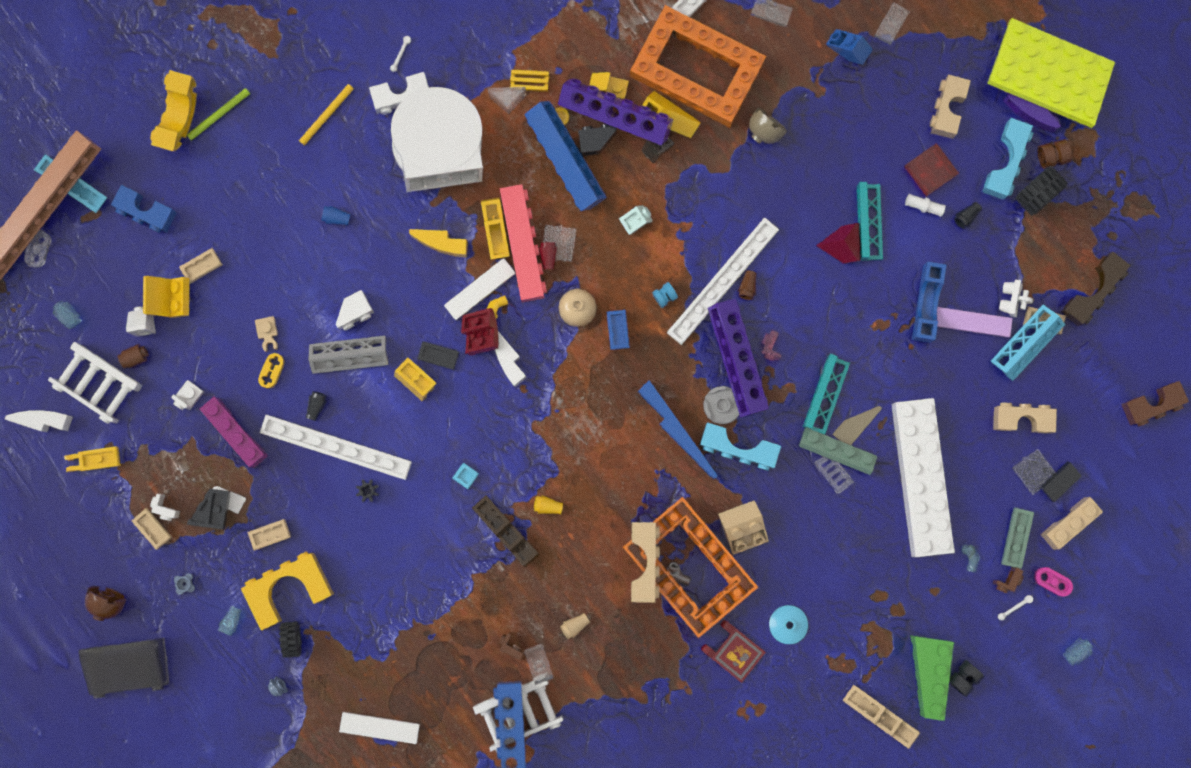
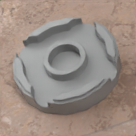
M726 386L716 387L705 396L703 402L704 412L712 422L720 425L728 424L738 417L739 412L731 388Z

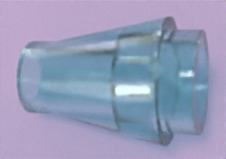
M231 606L218 624V631L232 636L234 632L236 633L242 610Z

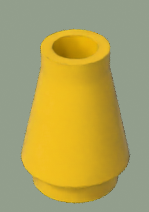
M543 495L541 497L536 496L534 511L538 512V514H561L563 503Z

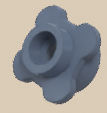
M187 573L185 576H176L174 578L177 594L181 595L184 592H193L195 590V586L192 583V574Z
M276 676L274 680L271 679L269 681L268 689L274 696H281L287 692L285 682Z

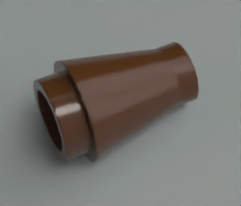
M749 270L745 272V276L738 289L741 299L753 300L754 296H756V272Z

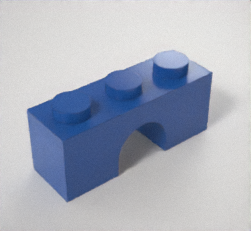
M121 185L111 206L116 208L115 212L124 217L128 214L133 217V221L141 225L145 222L155 232L160 233L162 230L167 233L177 212L156 201L150 210L141 211L140 202L143 196Z

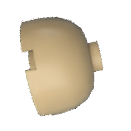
M573 289L562 296L558 308L560 316L565 323L573 327H582L593 320L597 307L595 299L589 292L582 289Z

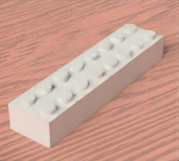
M934 398L893 403L892 412L911 557L954 553Z

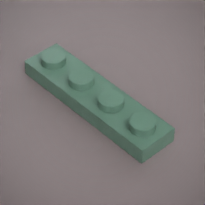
M808 428L804 429L799 443V447L868 475H871L877 459L876 455Z

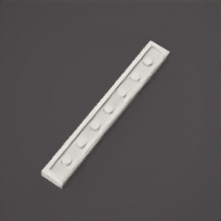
M764 218L669 329L667 334L682 345L709 313L708 307L718 303L779 229Z
M269 415L265 416L260 430L262 434L404 480L407 479L412 464L411 461Z

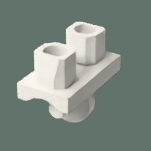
M1015 280V283L1004 282L1003 294L1012 295L1011 301L1001 300L999 310L1009 313L1011 317L1017 318L1019 302H1021L1020 309L1026 310L1027 304L1033 303V299L1028 297V290H1023V295L1021 296L1023 286L1021 280Z

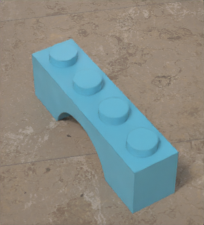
M1013 118L1006 123L1000 140L1009 150V162L1006 168L993 170L988 174L982 190L983 193L1003 200L1008 195L1011 196L1015 186L1012 184L1013 180L1018 177L1021 167H1018L1020 160L1023 161L1027 150H1025L1026 143H1029L1033 136V132H1031L1032 125Z
M708 422L699 445L706 452L714 453L715 450L721 452V456L732 459L734 456L740 458L739 462L747 465H750L751 462L756 463L758 468L769 471V468H775L781 449L780 445L764 440L753 449L742 450L736 448L728 440L726 428Z

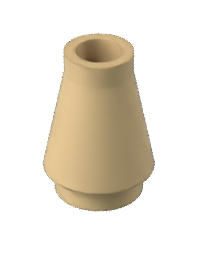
M583 613L580 616L564 621L560 628L566 638L570 639L571 637L574 638L590 621Z

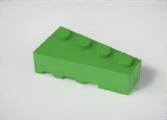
M911 635L920 716L945 721L954 642Z

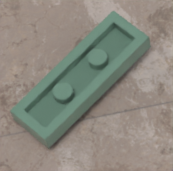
M1013 508L1001 562L1002 565L1022 569L1034 512Z

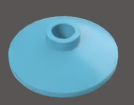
M785 605L773 612L769 621V628L777 641L783 644H795L806 635L808 620L801 609ZM789 621L793 623L791 629L786 627V623Z

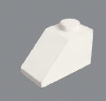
M143 306L134 308V311L128 312L126 331L137 337L155 334L153 315L143 314Z

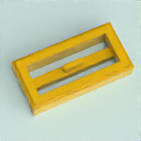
M511 70L510 90L548 92L549 72ZM515 76L545 77V79L519 78ZM515 82L543 83L544 86L515 85Z

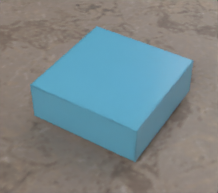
M463 463L453 476V479L469 489L479 473Z

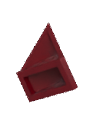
M859 223L841 226L816 246L844 264L860 261Z

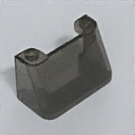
M164 637L78 650L88 693L93 695L94 699L106 697V693L150 687L152 691L164 689L163 685L169 684Z

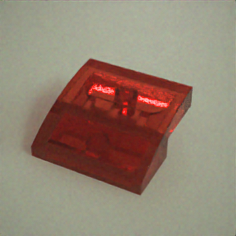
M937 143L904 166L926 197L959 174Z

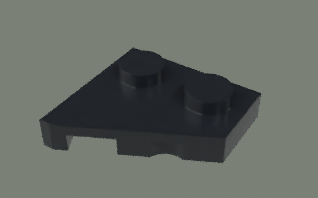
M209 489L204 496V500L197 506V510L192 518L187 521V525L225 530L231 491Z

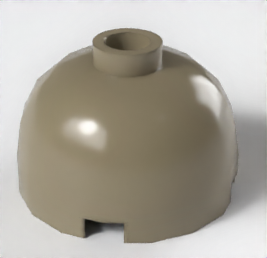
M757 108L749 123L750 130L754 134L752 138L760 144L762 141L767 144L778 142L787 133L786 128L775 118L766 115L767 112Z

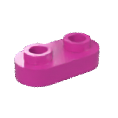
M1047 567L1039 568L1035 572L1034 579L1036 583L1058 596H1068L1072 592L1073 584L1071 580ZM1043 573L1047 575V578L1044 581L1041 579V575ZM1060 583H1063L1064 588L1062 590L1058 588V585Z

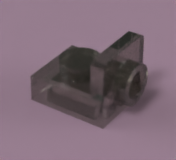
M669 137L663 145L647 140L641 151L652 163H655L675 143Z

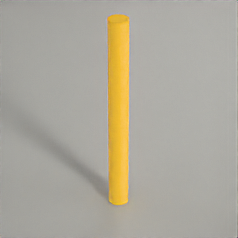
M348 84L300 138L299 141L304 146L354 90L352 86Z

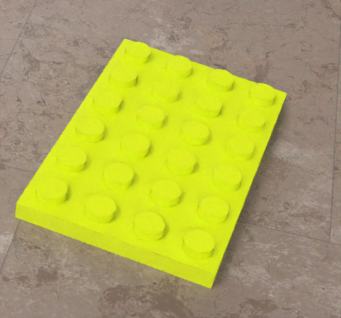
M1011 18L987 84L1092 128L1096 123L1115 62Z

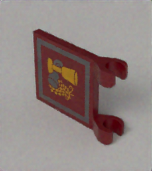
M723 620L720 625L730 635L716 652L707 644H704L701 650L742 683L766 652L728 621Z

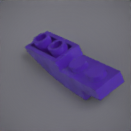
M1006 92L1008 96L1003 100L1004 103L1026 122L1052 133L1061 127L1059 119L1054 114H1051L1048 109Z

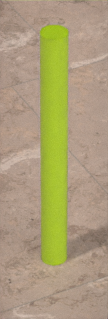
M246 88L189 132L187 134L188 138L191 141L249 96V91Z

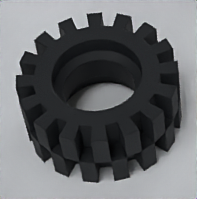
M298 621L281 623L279 641L281 643L282 656L284 658L300 657L302 641Z

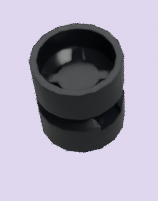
M965 660L958 667L959 672H954L950 676L949 683L963 696L967 697L974 690L973 685H978L985 676L969 661Z

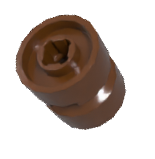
M1066 139L1055 141L1053 145L1050 143L1042 144L1037 148L1038 160L1043 169L1050 166L1055 167L1056 163L1064 165L1072 161L1071 147Z

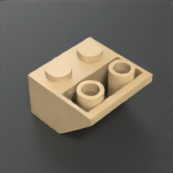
M755 500L718 514L733 555L769 542L763 518Z

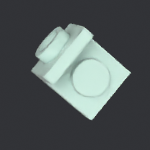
M643 205L636 206L619 218L629 235L653 221L649 209Z

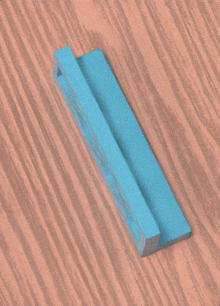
M1042 305L997 353L991 362L1013 381L1065 326V323L1059 315L1045 305ZM1044 312L1050 315L1046 321L1039 322V318ZM1036 327V332L1033 335L1026 336L1029 328ZM1022 342V347L1019 350H1013L1015 343ZM1009 356V361L1004 366L999 363L1002 357Z

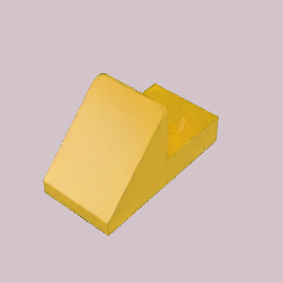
M609 72L592 73L589 85L599 88L602 92H610L620 99H625L628 80L611 77Z

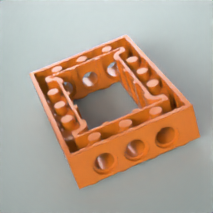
M665 5L630 70V77L730 128L763 66L766 56ZM673 30L678 40H684L696 46V49H702L712 54L713 58L716 59L717 57L729 63V66L738 68L724 97L656 63L659 62L665 45L669 44Z
M683 497L652 522L656 523V527H660V537L656 539V545L680 525L729 584L699 609L672 577L670 572L656 558V566H659V578H655V586H659L660 593L699 638L754 592L758 586ZM631 539L623 548L640 569L645 572L647 566L646 554L640 546L632 543Z

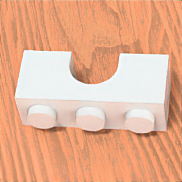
M424 72L406 77L407 89L402 94L392 93L388 83L369 87L377 113H391L410 94L424 88H429Z

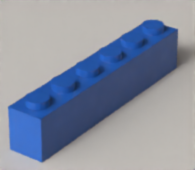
M539 102L525 113L528 125L537 135L538 142L544 147L547 157L554 164L556 173L564 181L565 188L571 193L577 208L580 211L590 210L607 198L551 102Z

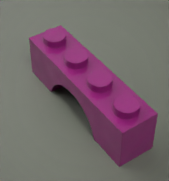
M214 396L200 408L201 412L248 467L255 468L268 456L262 447L239 425L232 412L219 398Z

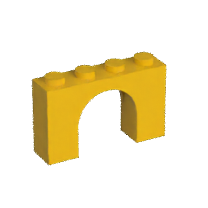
M304 552L297 556L298 560L292 563L290 560L279 565L280 569L276 571L271 569L264 572L261 579L256 581L253 578L245 582L246 586L241 588L261 631L282 621L272 600V590L276 582L285 576H293L301 580L313 604L334 595L314 553L308 554V552Z

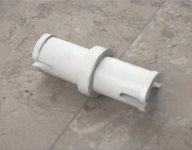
M908 194L905 201L906 206L920 209L923 213L929 212L941 217L945 211V205L932 202L929 198L923 199Z

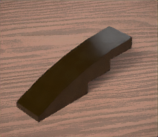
M487 495L472 507L525 568L539 556V553Z

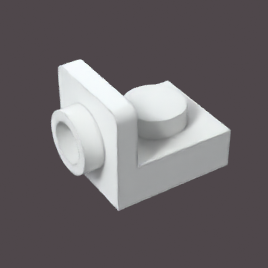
M187 380L176 395L173 394L171 398L175 400L173 404L181 410L184 408L191 410L204 391Z

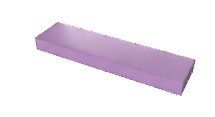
M937 307V327L1010 337L1013 318Z

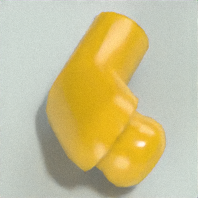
M504 295L490 301L487 309H493L496 319L498 318V308L508 304L506 296Z

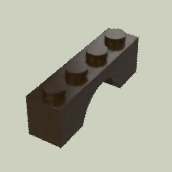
M1115 252L1108 253L1095 268L1099 276V287L1095 294L1089 297L1080 295L1072 297L1060 312L1077 326L1088 324L1093 318V311L1095 309L1099 310L1105 303L1103 299L1107 294L1110 296L1116 290L1117 286L1115 284L1119 280L1122 281L1129 272L1127 270L1131 265Z

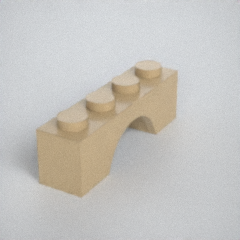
M632 522V543L640 546L645 552L647 566L642 576L631 581V602H655V598H659V586H655V578H659V566H656V558H659V546H656V539L660 537V527H656V523Z

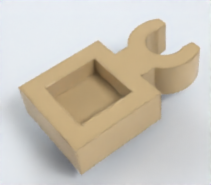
M275 317L255 320L258 339H264L262 344L263 350L265 352L268 351L267 345L269 343H272L274 349L277 350L278 343L273 339L274 336H278Z

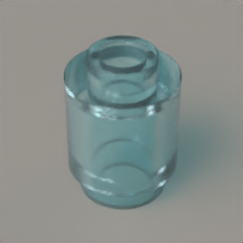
M59 301L54 305L52 313L64 327L73 329L81 322L80 314L68 301Z
M1079 638L1065 649L1066 652L1063 653V656L1072 666L1079 665L1093 654L1091 650L1093 646L1087 639L1082 640Z

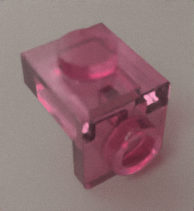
M771 330L769 334L766 333L762 340L764 347L761 353L765 354L764 357L771 361H775V359L780 360L782 356L772 351L779 334L774 330Z

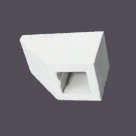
M362 290L344 299L336 322L338 329L346 331L354 326L353 323L359 320L363 322L371 318V314L374 311Z

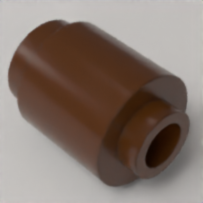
M136 344L121 351V354L118 355V360L124 369H130L146 362L149 354L145 346Z

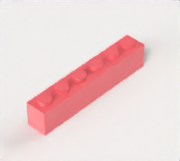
M522 184L500 188L521 301L523 303L543 299V293H547L545 281L541 282L540 279L543 269L542 264L537 263L536 256H540L538 244L534 245L533 243L536 233L534 226L530 227L529 219L533 218L531 208L526 207L525 201L529 200L527 189L523 190Z

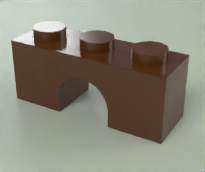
M1176 381L1156 389L1159 396L1156 406L1150 405L1145 395L1122 403L1121 406L1129 424H1137L1139 427L1149 423V418L1155 417V419L1166 416V411L1172 409L1175 412L1183 409V404L1188 403L1189 400L1181 382Z

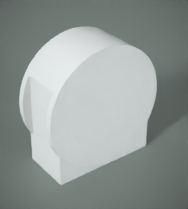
M442 87L424 88L407 96L396 108L391 122L393 154L397 164L403 171L406 192L482 182L483 166L480 155L482 123L475 106L462 94Z

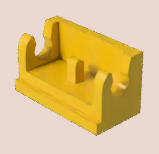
M409 358L394 373V377L421 401L427 397L430 391H433L436 382Z

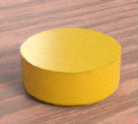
M561 107L555 108L564 126H566L569 122L568 111Z

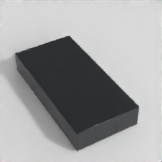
M422 341L417 360L454 370L460 352Z
M1067 461L1040 488L1052 502H1056L1081 477V474L1071 462Z

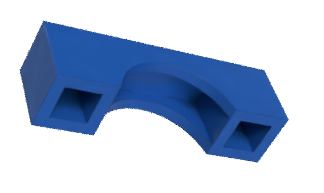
M926 262L923 265L912 340L931 343L936 339L938 326L937 307L945 279L947 266L945 264Z

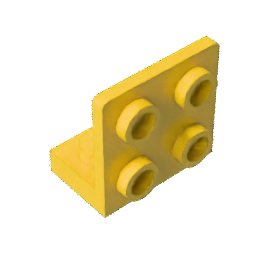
M144 276L143 314L171 318L189 316V278L167 279Z

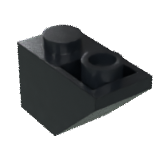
M603 124L600 128L586 126L582 130H578L581 155L583 157L600 155L616 135L617 128Z

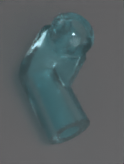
M965 544L962 547V553L969 558L966 570L976 573L980 556L975 546Z

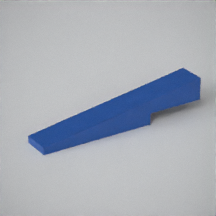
M648 381L638 390V393L664 419L659 425L712 479H715L718 476L655 387Z

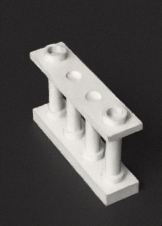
M74 342L70 349L75 351L73 354L75 355L59 380L50 377L48 381L53 383L52 387L61 393L65 391L100 414L99 418L105 423L109 424L112 422L117 424L119 420L112 415L128 392L132 390L139 392L143 385L83 345ZM86 358L91 362L89 364L90 368L75 390H72L65 384L81 360L84 361ZM102 369L107 372L106 378L89 401L81 396L97 370L100 371ZM117 379L122 382V388L108 409L104 411L96 405L111 383Z
M546 675L522 685L523 710L531 727L524 731V737L547 727H550V730L561 725L560 722L564 719L562 715L555 716L547 697L545 685L549 682ZM533 690L535 693H538L549 720L540 725L537 724L527 699V693ZM493 697L474 705L473 710L475 715L480 713L481 716H484L495 743L490 745L489 749L490 751L495 750L497 753V747H500V739H496V724L491 715V708L498 706V699ZM511 698L503 700L505 707H509V700H512ZM506 718L509 727H513L515 725L514 719ZM507 738L505 740V744H510L514 742L515 739Z

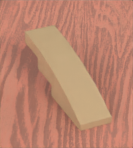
M855 685L852 686L842 700L908 749H910L920 735V732Z

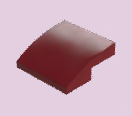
M492 308L462 316L461 333L467 335L466 354L475 355L499 348L497 321Z

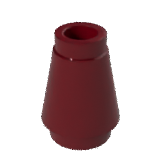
M540 242L541 247H539L543 269H554L558 248L556 247V242Z

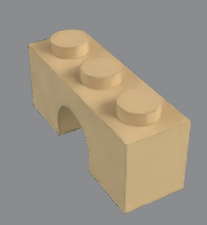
M948 75L945 80L941 81L939 91L942 92L940 98H937L934 109H937L936 115H933L931 118V133L951 139L957 135L961 116L955 115L950 111L949 103H963L967 97L971 80Z
M1000 403V406L994 407L993 430L1015 431L1017 430L1018 420L1021 417H1026L1032 424V432L1055 433L1057 409H1050V405H1039V408H1031V404H1019V407H1012V403Z
M1091 497L1082 498L1070 509L1071 512L1058 522H1054L1040 534L1052 549H1061L1103 513Z

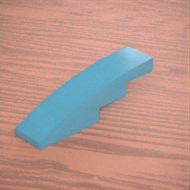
M44 155L34 170L42 175L53 159ZM80 178L68 192L69 195L95 213L98 212L107 199L106 196Z

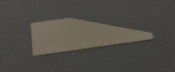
M878 406L844 420L833 435L841 442L852 445L882 408Z

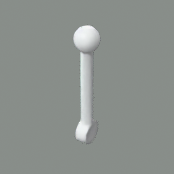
M409 36L403 38L402 48L394 65L390 67L392 72L397 71V65L407 44L411 43Z
M1030 595L1025 596V600L1005 613H999L998 619L1002 621L1007 615L1024 604L1033 602V597Z

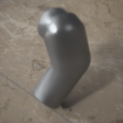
M676 562L669 563L667 570L676 582L689 586L691 577L683 575Z

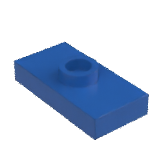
M626 310L606 312L610 350L630 348Z

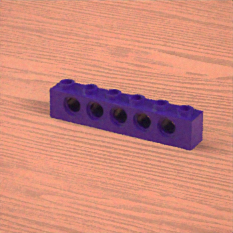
M569 79L563 84L558 105L659 145H663L667 141L674 120L665 113L653 112L647 106H638L629 99H620L613 93L602 92L599 88L592 85H584L577 79ZM579 93L583 95L584 100L580 99ZM596 100L601 103V107L596 104ZM613 107L618 109L619 114L614 112ZM630 114L635 115L636 120H633ZM648 120L654 124V127L649 126Z
M736 299L716 303L708 307L740 418L768 410V401L763 391L762 381L757 371V364L751 351V344L748 341L746 327L742 321L740 307Z

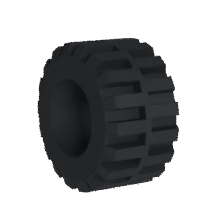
M1052 166L1047 167L1017 194L1016 200L1031 216L1035 215L1066 188L1068 182Z

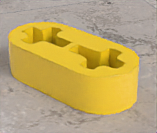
M273 353L267 357L258 378L259 384L262 387L270 389L277 384L285 365V360L281 355ZM278 357L280 364L275 365L274 369L271 370L273 367L271 360H275ZM270 372H272L270 376L272 382H268L267 385H265L266 381H264L263 378L268 377Z

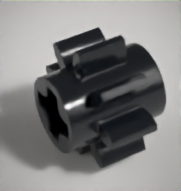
M372 479L369 483L362 480V485L356 486L359 489V493L356 496H362V502H365L367 498L374 502L373 497L380 495L376 493L379 485H372ZM370 486L372 493L366 495V492L363 490Z

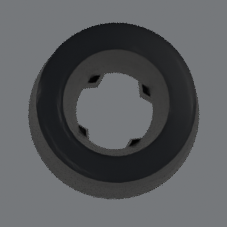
M977 202L972 203L956 213L955 223L962 229L970 227L977 215L982 211V207Z
M312 391L308 399L306 418L314 421L317 420L327 403V395Z

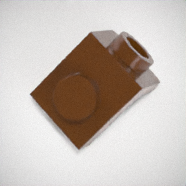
M1012 567L1005 583L993 580L992 584L997 585L996 589L1007 594L1008 591L1015 592L1016 587L1020 586L1023 581V570Z

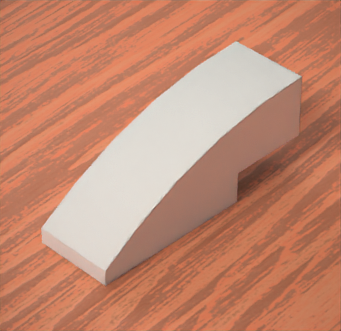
M498 332L499 348L495 349L506 376L513 386L516 387L526 379L525 374L515 364L520 357Z
M24 411L6 415L5 417L6 420L42 432H48L49 426L68 431L73 416L50 411Z

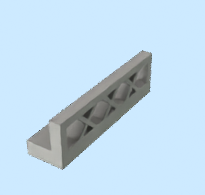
M377 336L309 344V363L312 374L388 365L386 337ZM381 343L379 347H372L373 344ZM355 346H362L359 349H353ZM336 348H343L341 351H333ZM316 350H324L322 353L314 354Z

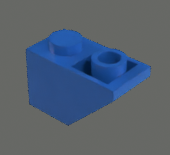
M838 29L834 31L826 43L829 48L848 61L863 65L873 50L863 36Z

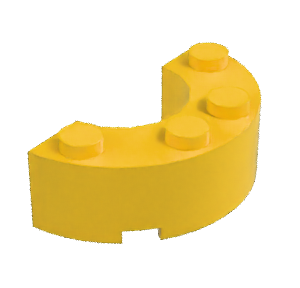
M169 70V74H166L164 80L165 90L167 91L166 111L162 114L160 124L152 131L150 140L153 146L176 151L182 145L179 142L181 138H186L195 112L197 93L193 92L196 82L192 76Z

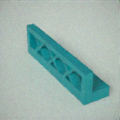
M859 182L857 185L860 260H883L880 184L867 185V182ZM867 189H876V197L872 202L868 199ZM870 206L877 213L873 220L868 217V208ZM871 224L877 229V235L873 239L869 236V226ZM871 243L878 248V255L870 256Z
M833 354L827 356L803 424V428H808L824 435L850 365L849 362L838 359V356ZM835 363L844 365L842 373L837 376L833 372ZM834 379L837 388L835 392L829 394L826 388L828 382ZM828 398L831 406L828 410L822 412L821 402L823 399ZM820 415L825 422L822 429L813 426L816 417Z

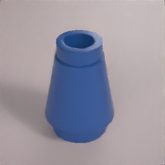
M324 206L321 221L326 222L325 224L348 225L350 214L333 206Z

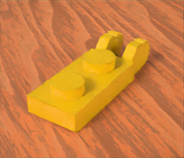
M117 446L78 452V454L64 456L65 460L68 461L79 459V466L66 467V472L89 471L121 466L119 448Z

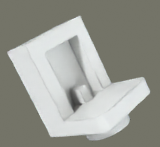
M157 493L156 497L154 496L151 501V512L160 514V518L164 520L178 519L180 511L162 506L165 495Z

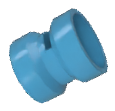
M669 282L665 283L660 290L656 289L652 292L661 308L665 307L669 301H674L678 298Z

